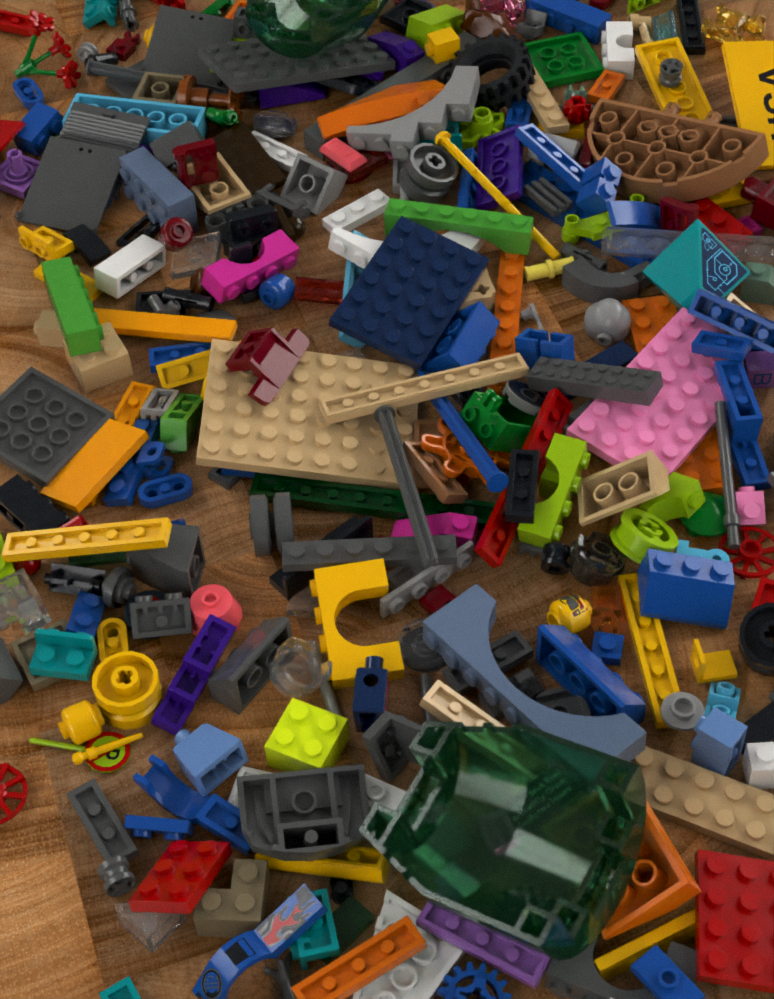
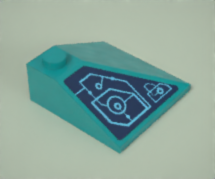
M698 218L642 271L679 310L682 307L689 309L698 288L708 290L725 298L751 273Z

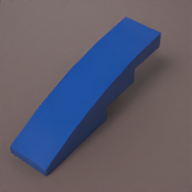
M641 201L605 202L612 227L625 233L633 230L641 233L649 230L657 233L662 231L660 206Z

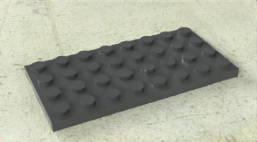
M346 25L345 28L338 29L326 28L323 31L308 30L306 33L301 34L288 33L286 36L270 35L263 39L249 38L247 41L241 42L228 41L226 44L217 45L210 43L206 46L198 47V57L234 93L395 70L396 61L388 53L383 51L376 43L368 40L367 35L354 25Z

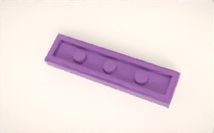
M434 894L431 895L416 920L417 927L535 990L551 961L550 955Z

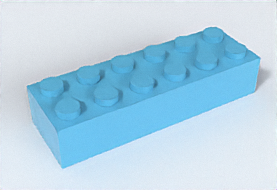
M76 93L62 120V124H65V120H67L74 102L150 117L151 121L140 145L145 144L150 147L149 143L189 120L197 126L204 140L209 131L208 118L205 117L206 107Z

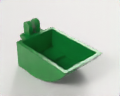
M488 389L485 393L475 391L461 411L460 416L489 450L511 453V449H522L538 414L536 413L534 416L520 411L509 403V397L496 395L493 389Z

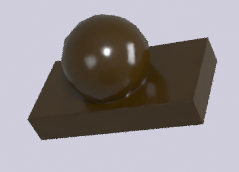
M281 205L272 206L278 212V230L281 229L295 243V240L301 238L305 233V222L297 216L287 218Z

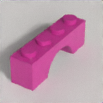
M280 229L262 238L258 254L260 259L248 264H239L223 258L204 268L201 285L220 304L229 299L233 300L240 293L248 289H254L259 283L265 281L273 274L293 268L297 263L300 248Z

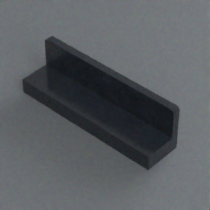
M354 515L321 540L374 538L372 518L366 515L360 520ZM281 568L271 575L269 580L270 584L289 601L310 585L309 580L314 579V571L283 572Z

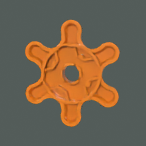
M440 418L438 420V430L443 436L424 434L421 437L422 449L441 456L440 459L444 463L443 473L448 478L456 479L465 472L468 477H479L486 484L485 478L468 454H465L466 451L443 418ZM475 435L496 466L509 469L511 453L489 450Z

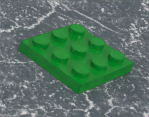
M582 32L524 43L527 46L534 67L548 89L584 80H592L600 77L605 70Z

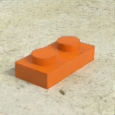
M605 69L587 93V101L597 104L600 98L613 100L625 83L626 75Z

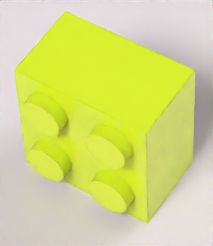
M292 697L264 746L267 766L282 772L334 767L350 739L348 718Z

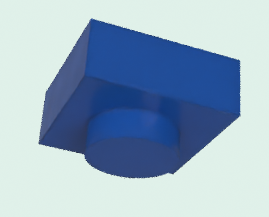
M595 631L591 652L597 653L602 659L603 664L620 666L624 635Z

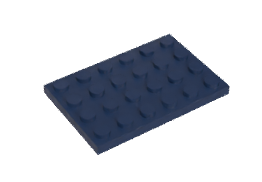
M401 216L329 319V326L420 371L487 268L490 259Z

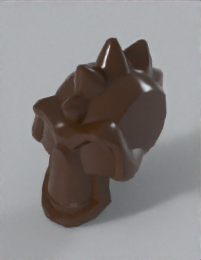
M466 0L464 22L460 24L461 29L476 38L481 37V40L487 39L488 34L499 37L500 33H505L507 38L510 37L501 14L482 10L483 5L480 0Z

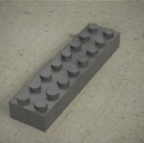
M540 357L526 375L530 390L548 392L551 389L557 388L562 394L645 406L651 405L663 387L660 371Z

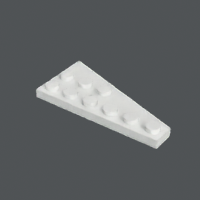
M386 890L380 916L377 918L373 936L408 915L426 941L427 947L353 994V999H434L438 988L444 985L442 981L446 974L451 975L454 967L458 965L466 952L417 927L416 920L422 911L389 890Z

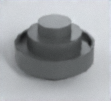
M117 566L105 577L102 584L103 602L106 606L118 609L126 604L137 592L133 571L123 566Z

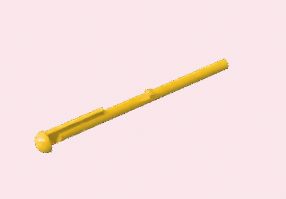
M441 131L436 135L435 144L444 146L508 214L523 215L462 151L450 141L451 134L449 132ZM533 226V240L553 261L559 260L561 254Z

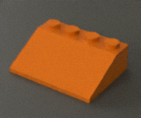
M623 772L542 826L602 936L606 940L669 913L702 892L637 783Z

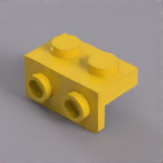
M23 225L18 227L19 241L22 247L48 261L64 258L68 253L75 250L72 240L45 226H41L35 231Z

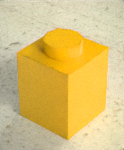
M451 26L427 33L425 52L436 64L456 58L455 53L458 50L460 51V37Z

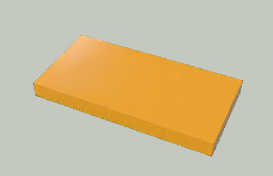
M109 418L53 481L39 493L42 497L46 495L55 504L80 513L150 438L145 430Z

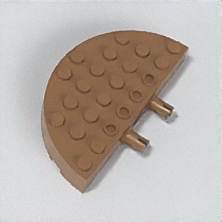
M600 98L589 118V128H587V139L594 163L606 157L622 170L619 185L615 188L617 192L628 198L632 194H641L644 196V202L659 204V200L665 196L681 202L711 197L744 180L769 156L765 133L719 124L722 121V116L717 111L713 112V110L708 113L704 120L678 115L681 112V108L675 102H669L664 111H659L605 98ZM598 121H599V122H600V125H601V129H600V126H599L598 132H595L597 123H598Z

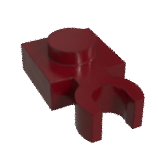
M126 31L124 38H116L106 49V53L115 52L118 60L125 62L137 50L136 46L141 43L140 34L138 33L132 37L131 31Z

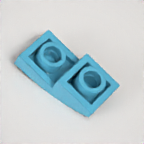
M711 682L705 716H708L713 708L716 707L736 719L741 688H737L729 682Z

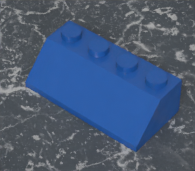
M542 624L538 627L536 662L563 689H567L568 693L576 697L577 694L583 697L590 708L591 716L625 713L638 725L644 721L646 704L642 696L628 688L618 673L612 672L606 667L597 653L591 652L585 647L577 634L571 633L565 626Z

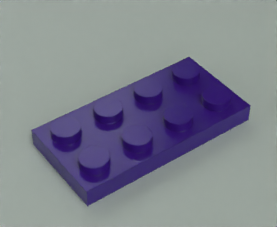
M520 124L482 138L478 142L477 168L510 202L522 198L523 145L514 136L517 128L521 127ZM476 181V209L486 211L500 206Z

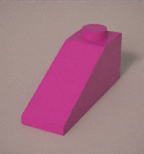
M452 512L426 516L431 535L455 534L456 549L470 540L474 543L475 549L478 536V517ZM409 518L395 521L391 537L414 536Z

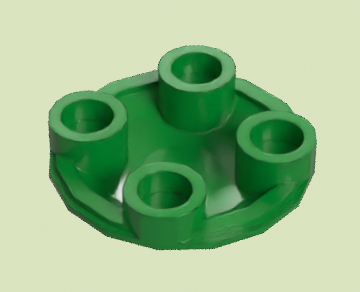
M703 492L706 499L704 504L689 519L680 517L681 522L686 527V533L692 537H699L700 535L710 537L723 536L727 532L723 525V516L725 515L724 497L715 493Z

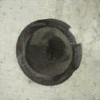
M592 531L590 536L580 534L578 539L571 544L569 569L573 577L580 583L592 588H603L624 571V563L627 556L613 545L610 536Z

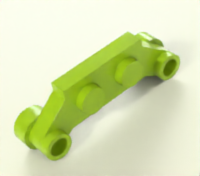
M637 193L632 194L630 201L644 202V196ZM608 211L585 219H579L577 215L569 214L565 217L561 239L565 243L575 244L580 241L581 237L591 238L593 241L623 231L612 227Z

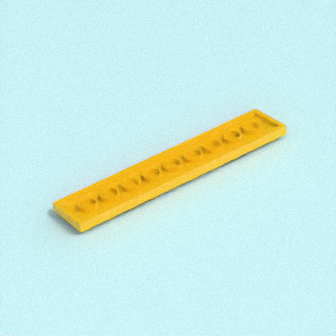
M679 37L635 45V54L660 110L664 111L669 102H675L681 108V112L678 115L704 120L712 108ZM667 58L678 59L683 64L682 81L678 86L672 88L664 87L659 82L660 64ZM744 180L708 197L722 209L751 203L740 196Z

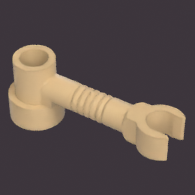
M628 14L627 21H632L633 31L640 32L642 44L654 42L650 38L648 31L651 28V16Z

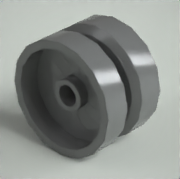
M421 143L411 150L407 162L399 174V183L403 191L415 201L437 204L446 197L458 175L459 166L456 159L442 146L433 143Z
M290 491L275 493L273 497L274 511H269L268 498L265 494L250 495L251 513H249V524L256 557L271 555L273 551L272 538L274 537L277 539L278 551L281 554L282 542L295 541Z

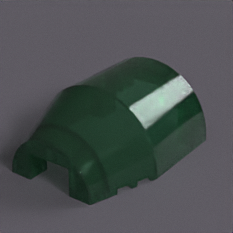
M247 0L245 15L251 30L266 47L282 56L300 59L342 47L358 40L368 31L389 0Z
M424 721L409 746L421 769L396 810L375 802L358 831L433 906L551 959L560 961L577 956L600 935L608 924L626 891L636 865L644 833L647 806L646 786L640 766L524 724L513 723L512 727H494L492 723H483V726H465L463 722Z

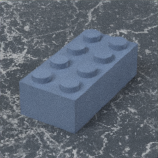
M144 146L119 157L121 165L119 172L124 180L125 186L123 191L125 196L129 200L132 199L136 203L137 208L141 212L144 211L153 224L159 222L161 228L170 218L180 217L190 223L193 234L200 231L194 194Z

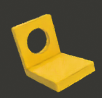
M693 639L690 662L698 684L737 678L738 672L730 650L703 654L699 640Z

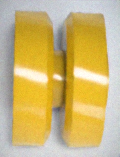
M134 651L118 652L105 658L97 666L92 676V689L104 721L112 727L123 730L138 729L151 723L154 713L164 698L158 669L153 660L145 654Z

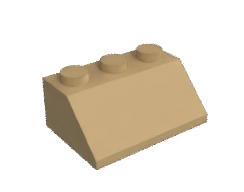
M650 450L583 478L578 491L580 525L583 527L670 490L668 469L655 453Z

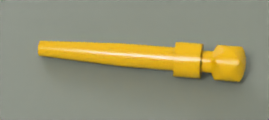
M142 732L96 748L92 746L85 749L83 753L81 751L73 753L72 761L75 765L84 763L86 759L89 761L96 759L98 755L143 738Z

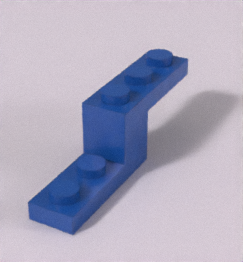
M733 360L715 361L713 370L727 406L731 458L741 486H753L755 490L770 489L771 485L766 480L770 473L757 441L763 416L743 363Z

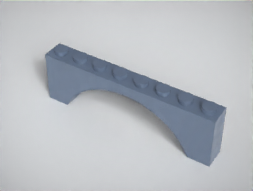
M477 583L423 621L422 637L426 646L431 650L435 649L450 668L458 670L469 686H475L490 705L497 706L504 713L508 722L522 729L528 740L534 745H539L553 763L562 757L584 788L590 793L645 750L647 732L625 713L607 716L573 715L546 707L518 690L500 670L490 648L489 637L496 620V600Z

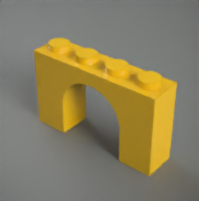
M384 558L314 569V579L309 580L312 597L318 598L319 607H314L316 625L322 624L323 635H318L321 653L327 652L328 663H323L326 681L331 680L333 690L354 687L357 668H365V659L368 656H379L384 659L383 668L388 670L389 681L404 679V665L399 641L358 646L346 641L339 634L335 625L338 614L348 604L358 600L383 597L388 594L389 585Z

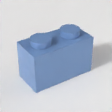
M714 707L708 716L702 715L695 725L694 731L697 732V735L691 743V748L694 749L691 762L705 769L728 776L740 760L748 726Z

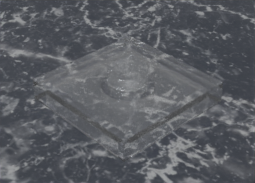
M221 232L195 236L185 249L173 252L169 273L172 280L190 277L192 273H196L197 269L205 268L219 261L222 247Z

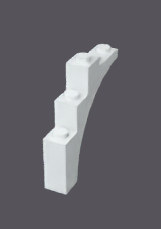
M336 226L331 231L328 249L365 269L383 241L359 236ZM448 231L442 234V236L477 253L486 242L483 238L459 231Z

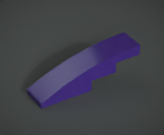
M212 614L208 616L183 658L182 665L167 688L165 697L151 719V724L175 736L182 730L204 691L211 673L215 670L229 644L236 626Z

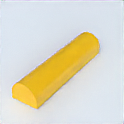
M354 846L340 855L315 861H283L259 853H255V860H267L270 870L385 884L389 873L390 852L389 850Z

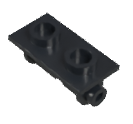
M51 563V571L45 574L44 584H48L49 591L78 595L79 590L103 597L102 584L107 570Z

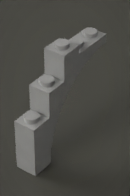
M456 66L443 90L431 101L407 115L383 123L348 126L346 130L348 145L354 150L390 151L393 158L407 159L411 150L420 144V140H435L439 132L446 131L448 121L471 122L480 88L479 67Z

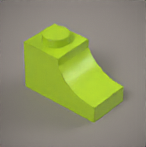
M672 472L668 476L670 490L658 497L643 502L638 507L667 522L680 517L689 519L704 504L706 499L699 480Z

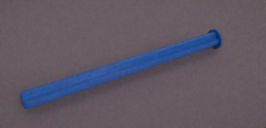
M427 369L416 371L418 373L417 377L430 374ZM447 396L431 399L430 401L487 481V488L494 493L503 491L509 483L508 476L498 469Z

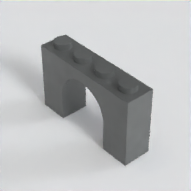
M575 903L546 971L544 987L560 998L610 999L612 997L615 999H657L646 987L637 990L619 989L607 983L599 975L594 965L593 957L602 934L588 908ZM671 941L666 955L695 984L696 950Z

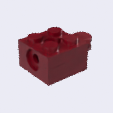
M754 176L746 178L740 191V196L754 204L750 218L774 231V178L769 184Z

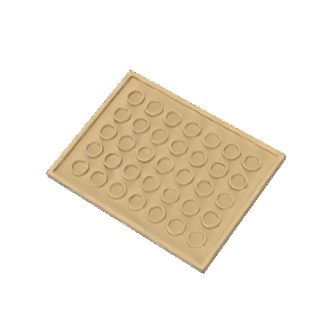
M212 339L196 465L400 490L380 424L375 420L374 414L326 425L320 412L318 401L415 378L418 375L417 369L401 363L305 351L273 401L269 405L263 406L248 396V393L259 379L252 370L230 372L226 366V362L240 342ZM418 403L394 408L396 413L394 419L402 444L404 441H414V422L417 420ZM409 464L410 469H411V472H412V475H413V466H411V465Z

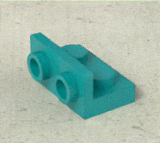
M37 628L35 630L34 636L37 645L29 665L31 675L89 681L98 653L93 635L85 632H64L53 628Z
M327 888L312 892L328 911L290 946L293 961L300 960L302 971L308 970L307 962L340 955Z

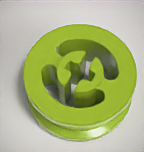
M637 508L625 509L621 514V524L615 525L610 532L614 545L624 555L639 564L648 548L670 552L675 550L678 545V538L675 532L664 521L647 511Z

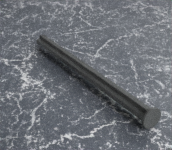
M89 58L86 64V74L88 76L95 74L140 83L145 73L142 70L97 62L93 58ZM197 82L198 87L211 88L212 93L229 94V88ZM245 92V100L241 101V104L255 107L258 102L257 94Z
M384 405L376 409L374 418L380 424L422 563L427 568L430 566L435 567L439 563L438 553L394 419L396 413L393 407Z

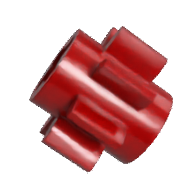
M572 96L569 101L565 100L563 114L565 117H568V122L571 124H582L585 120H589L591 104H586V99L582 96Z

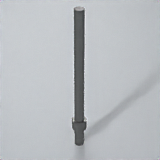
M716 401L715 414L725 506L723 525L727 531L729 549L736 550L740 548L739 529L741 528L740 515L737 514L726 403L725 401Z

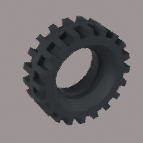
M500 33L499 37L488 34L487 39L481 40V37L476 38V43L472 45L469 43L465 44V50L462 52L458 50L455 53L456 59H450V68L446 69L447 82L450 80L456 66H478L480 76L494 69H509L498 80L487 84H480L475 108L487 107L491 111L494 110V113L500 112V108L505 106L507 109L511 108V103L515 100L518 102L522 101V94H528L531 91L529 85L535 83L534 75H536L527 46L524 45L523 40L519 39L517 41L515 35L507 38L505 33Z

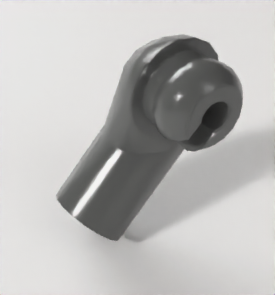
M157 294L149 296L147 301L154 313L180 314L181 305L178 301L173 303L170 300L166 305L163 304Z

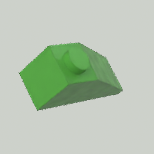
M180 393L160 418V442H163L166 450H169L171 453L187 451L194 441L204 402L199 394Z

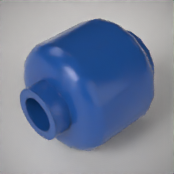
M281 273L273 274L259 287L261 301L265 306L273 310L282 309L294 299L296 294L292 279Z

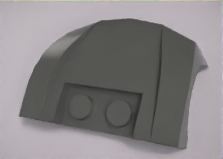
M364 764L237 777L242 835L251 850L259 854L283 861H315L340 855L367 839L375 817H370Z

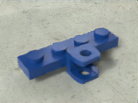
M160 418L157 420L136 419L133 427L145 430L150 438L111 479L103 498L107 507L131 506L143 475L147 480H154L171 474L175 461L170 456H162L166 446L163 442L158 441L160 436ZM166 465L164 469L158 470L161 466Z

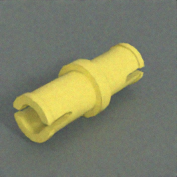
M573 256L554 261L548 259L545 260V263L525 266L524 274L526 281L530 282L546 277L549 279L555 278V275L562 274L564 265L574 261Z

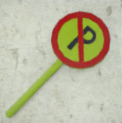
M102 732L99 736L89 740L86 746L38 738H30L29 742L31 744L85 752V749L92 746L96 748L125 737L116 732ZM126 744L98 755V758L90 761L86 759V762L97 772H115L128 762L131 752L130 745Z

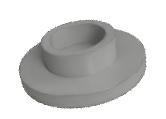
M687 692L672 693L663 700L661 705L663 721L669 727L678 731L694 730L700 717L705 715L702 702L696 696Z

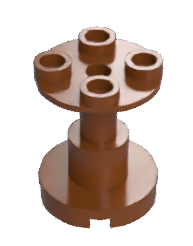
M183 75L184 80H180L178 86L177 104L206 107V110L209 107L228 108V110L237 113V121H242L243 112L240 109L241 101L245 100V92L234 93L229 88V94L212 93L211 88L198 87L197 79L194 75Z

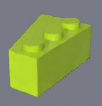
M445 4L411 15L408 19L405 37L413 39L425 52L427 33L450 26L457 35L463 33L464 30L460 28V24L464 22L465 12Z

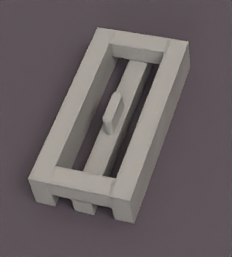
M154 388L140 409L141 419L146 420L149 415H151V420H157L159 416L162 417L179 396L180 390Z

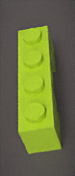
M554 433L546 454L547 470L554 474L559 484L550 498L535 504L534 524L519 523L517 531L520 542L543 548L546 543L560 541L564 528L561 525L563 518H568L573 505V501H570L573 493H578L582 482V477L579 476L582 469H587L590 462L591 453L587 452V441Z

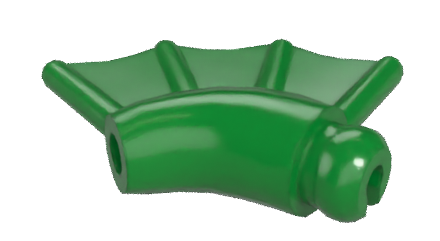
M209 107L205 115L208 118V122L220 126V128L228 129L239 123L237 121V113L232 110Z

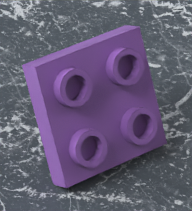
M9 150L7 152V159L0 165V190L25 199L40 161L23 155L21 150Z

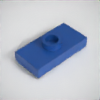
M657 945L653 946L630 967V971L657 999H705V994Z

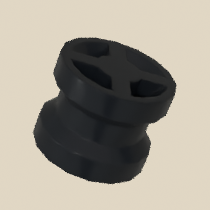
M558 542L546 543L543 546L545 559L541 561L542 571L553 575L567 574L569 572L567 559L571 557L572 550L570 546Z

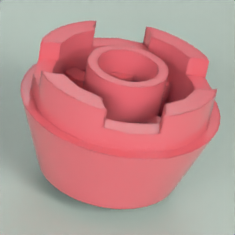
M216 584L205 585L198 588L190 598L192 632L194 635H198L210 614L236 626L235 632L238 631L243 615L242 607L239 601L225 587Z

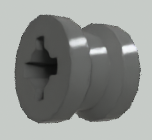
M667 58L661 62L659 74L661 85L672 88L681 83L683 64L680 60Z
M124 856L112 857L104 861L97 869L100 880L105 881L104 890L109 897L124 895L132 890L137 883L134 874L129 872L130 864Z

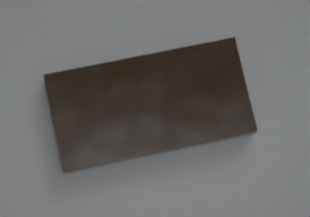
M243 121L213 137L216 144V152L221 154L249 190L251 196L256 195V191L261 190L269 183L275 185L274 189L269 193L285 184L287 180L285 175Z

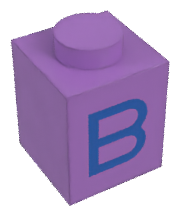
M769 351L749 352L743 361V365L752 389L774 387V354Z

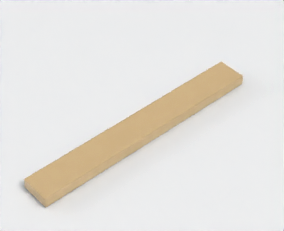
M518 352L318 401L326 425L374 414L377 408L384 405L398 408L525 377L529 372V367Z

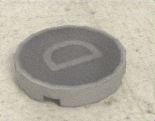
M519 380L507 381L502 391L504 396H509L508 401L511 405L520 411L534 416L536 413H539L547 396L542 391L530 390L528 383Z

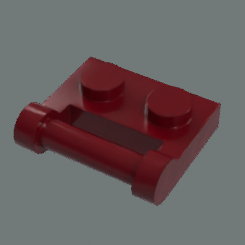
M213 138L173 148L172 153L177 163L178 180L189 190L193 186L220 180L216 144ZM190 155L194 171L192 175H188L186 158Z
M665 196L659 200L662 236L674 241L686 230L685 216H687V228L697 219L699 206L695 203L687 204Z

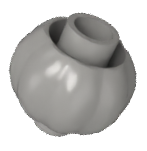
M606 298L595 302L585 312V332L590 338L596 340L599 345L609 346L611 343L619 342L625 339L630 331V312L616 299Z

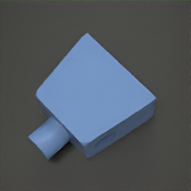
M208 723L202 724L192 733L187 729H182L175 736L176 746L173 748V753L179 767L203 797L208 795L249 761L239 738Z

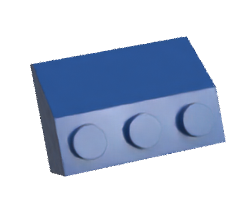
M481 301L458 311L421 370L427 369L431 374L477 363L485 355L487 344L495 337V330L500 321Z
M648 548L637 569L640 616L725 630L728 625L735 588L732 562Z

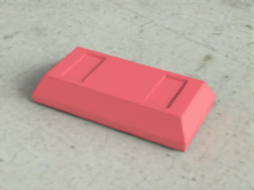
M337 137L323 144L319 149V152L349 172L354 171L367 162V159L362 154Z

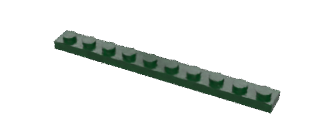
M255 473L249 496L265 494L268 498V503H273L275 493L290 491L292 506L400 520L409 518L399 490ZM418 493L425 516L447 512L478 517V530H484L496 505L494 502L466 499L464 503L443 504L436 498V495Z

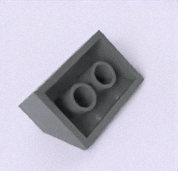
M283 616L265 619L257 628H253L248 633L246 640L239 648L231 651L228 660L211 673L208 685L212 699L238 715L248 706L294 654L293 642L291 646L287 645L288 642L281 646L275 657L279 646L292 636L289 618Z

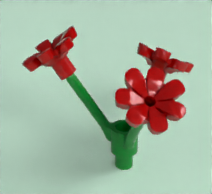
M30 10V14L26 15V22L33 28V36L22 64L14 71L15 76L18 79L24 75L36 74L57 76V78L63 79L66 89L77 88L78 82L76 79L81 78V72H76L78 64L74 60L67 61V65L62 66V70L38 69L37 64L49 56L53 57L57 53L62 54L67 59L71 57L69 52L71 47L69 44H64V39L57 31L51 37L54 42L53 46L48 49V52L35 60L30 58L41 32H52L55 28L53 25L54 18H46L45 13L39 12L38 15L35 10Z

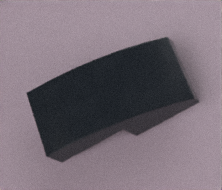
M84 224L62 233V236L73 241L74 253L80 252L89 266H93L111 256V250Z

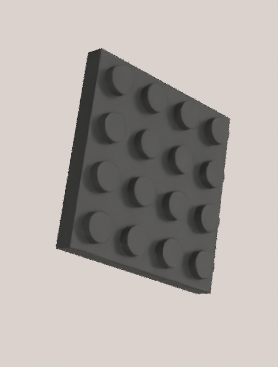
M30 367L0 395V462L39 485L47 487L109 418L115 420V415L51 377Z

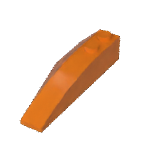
M437 80L394 85L317 118L324 140L347 136L346 130L348 126L371 125L400 118L431 101L443 90L445 85Z

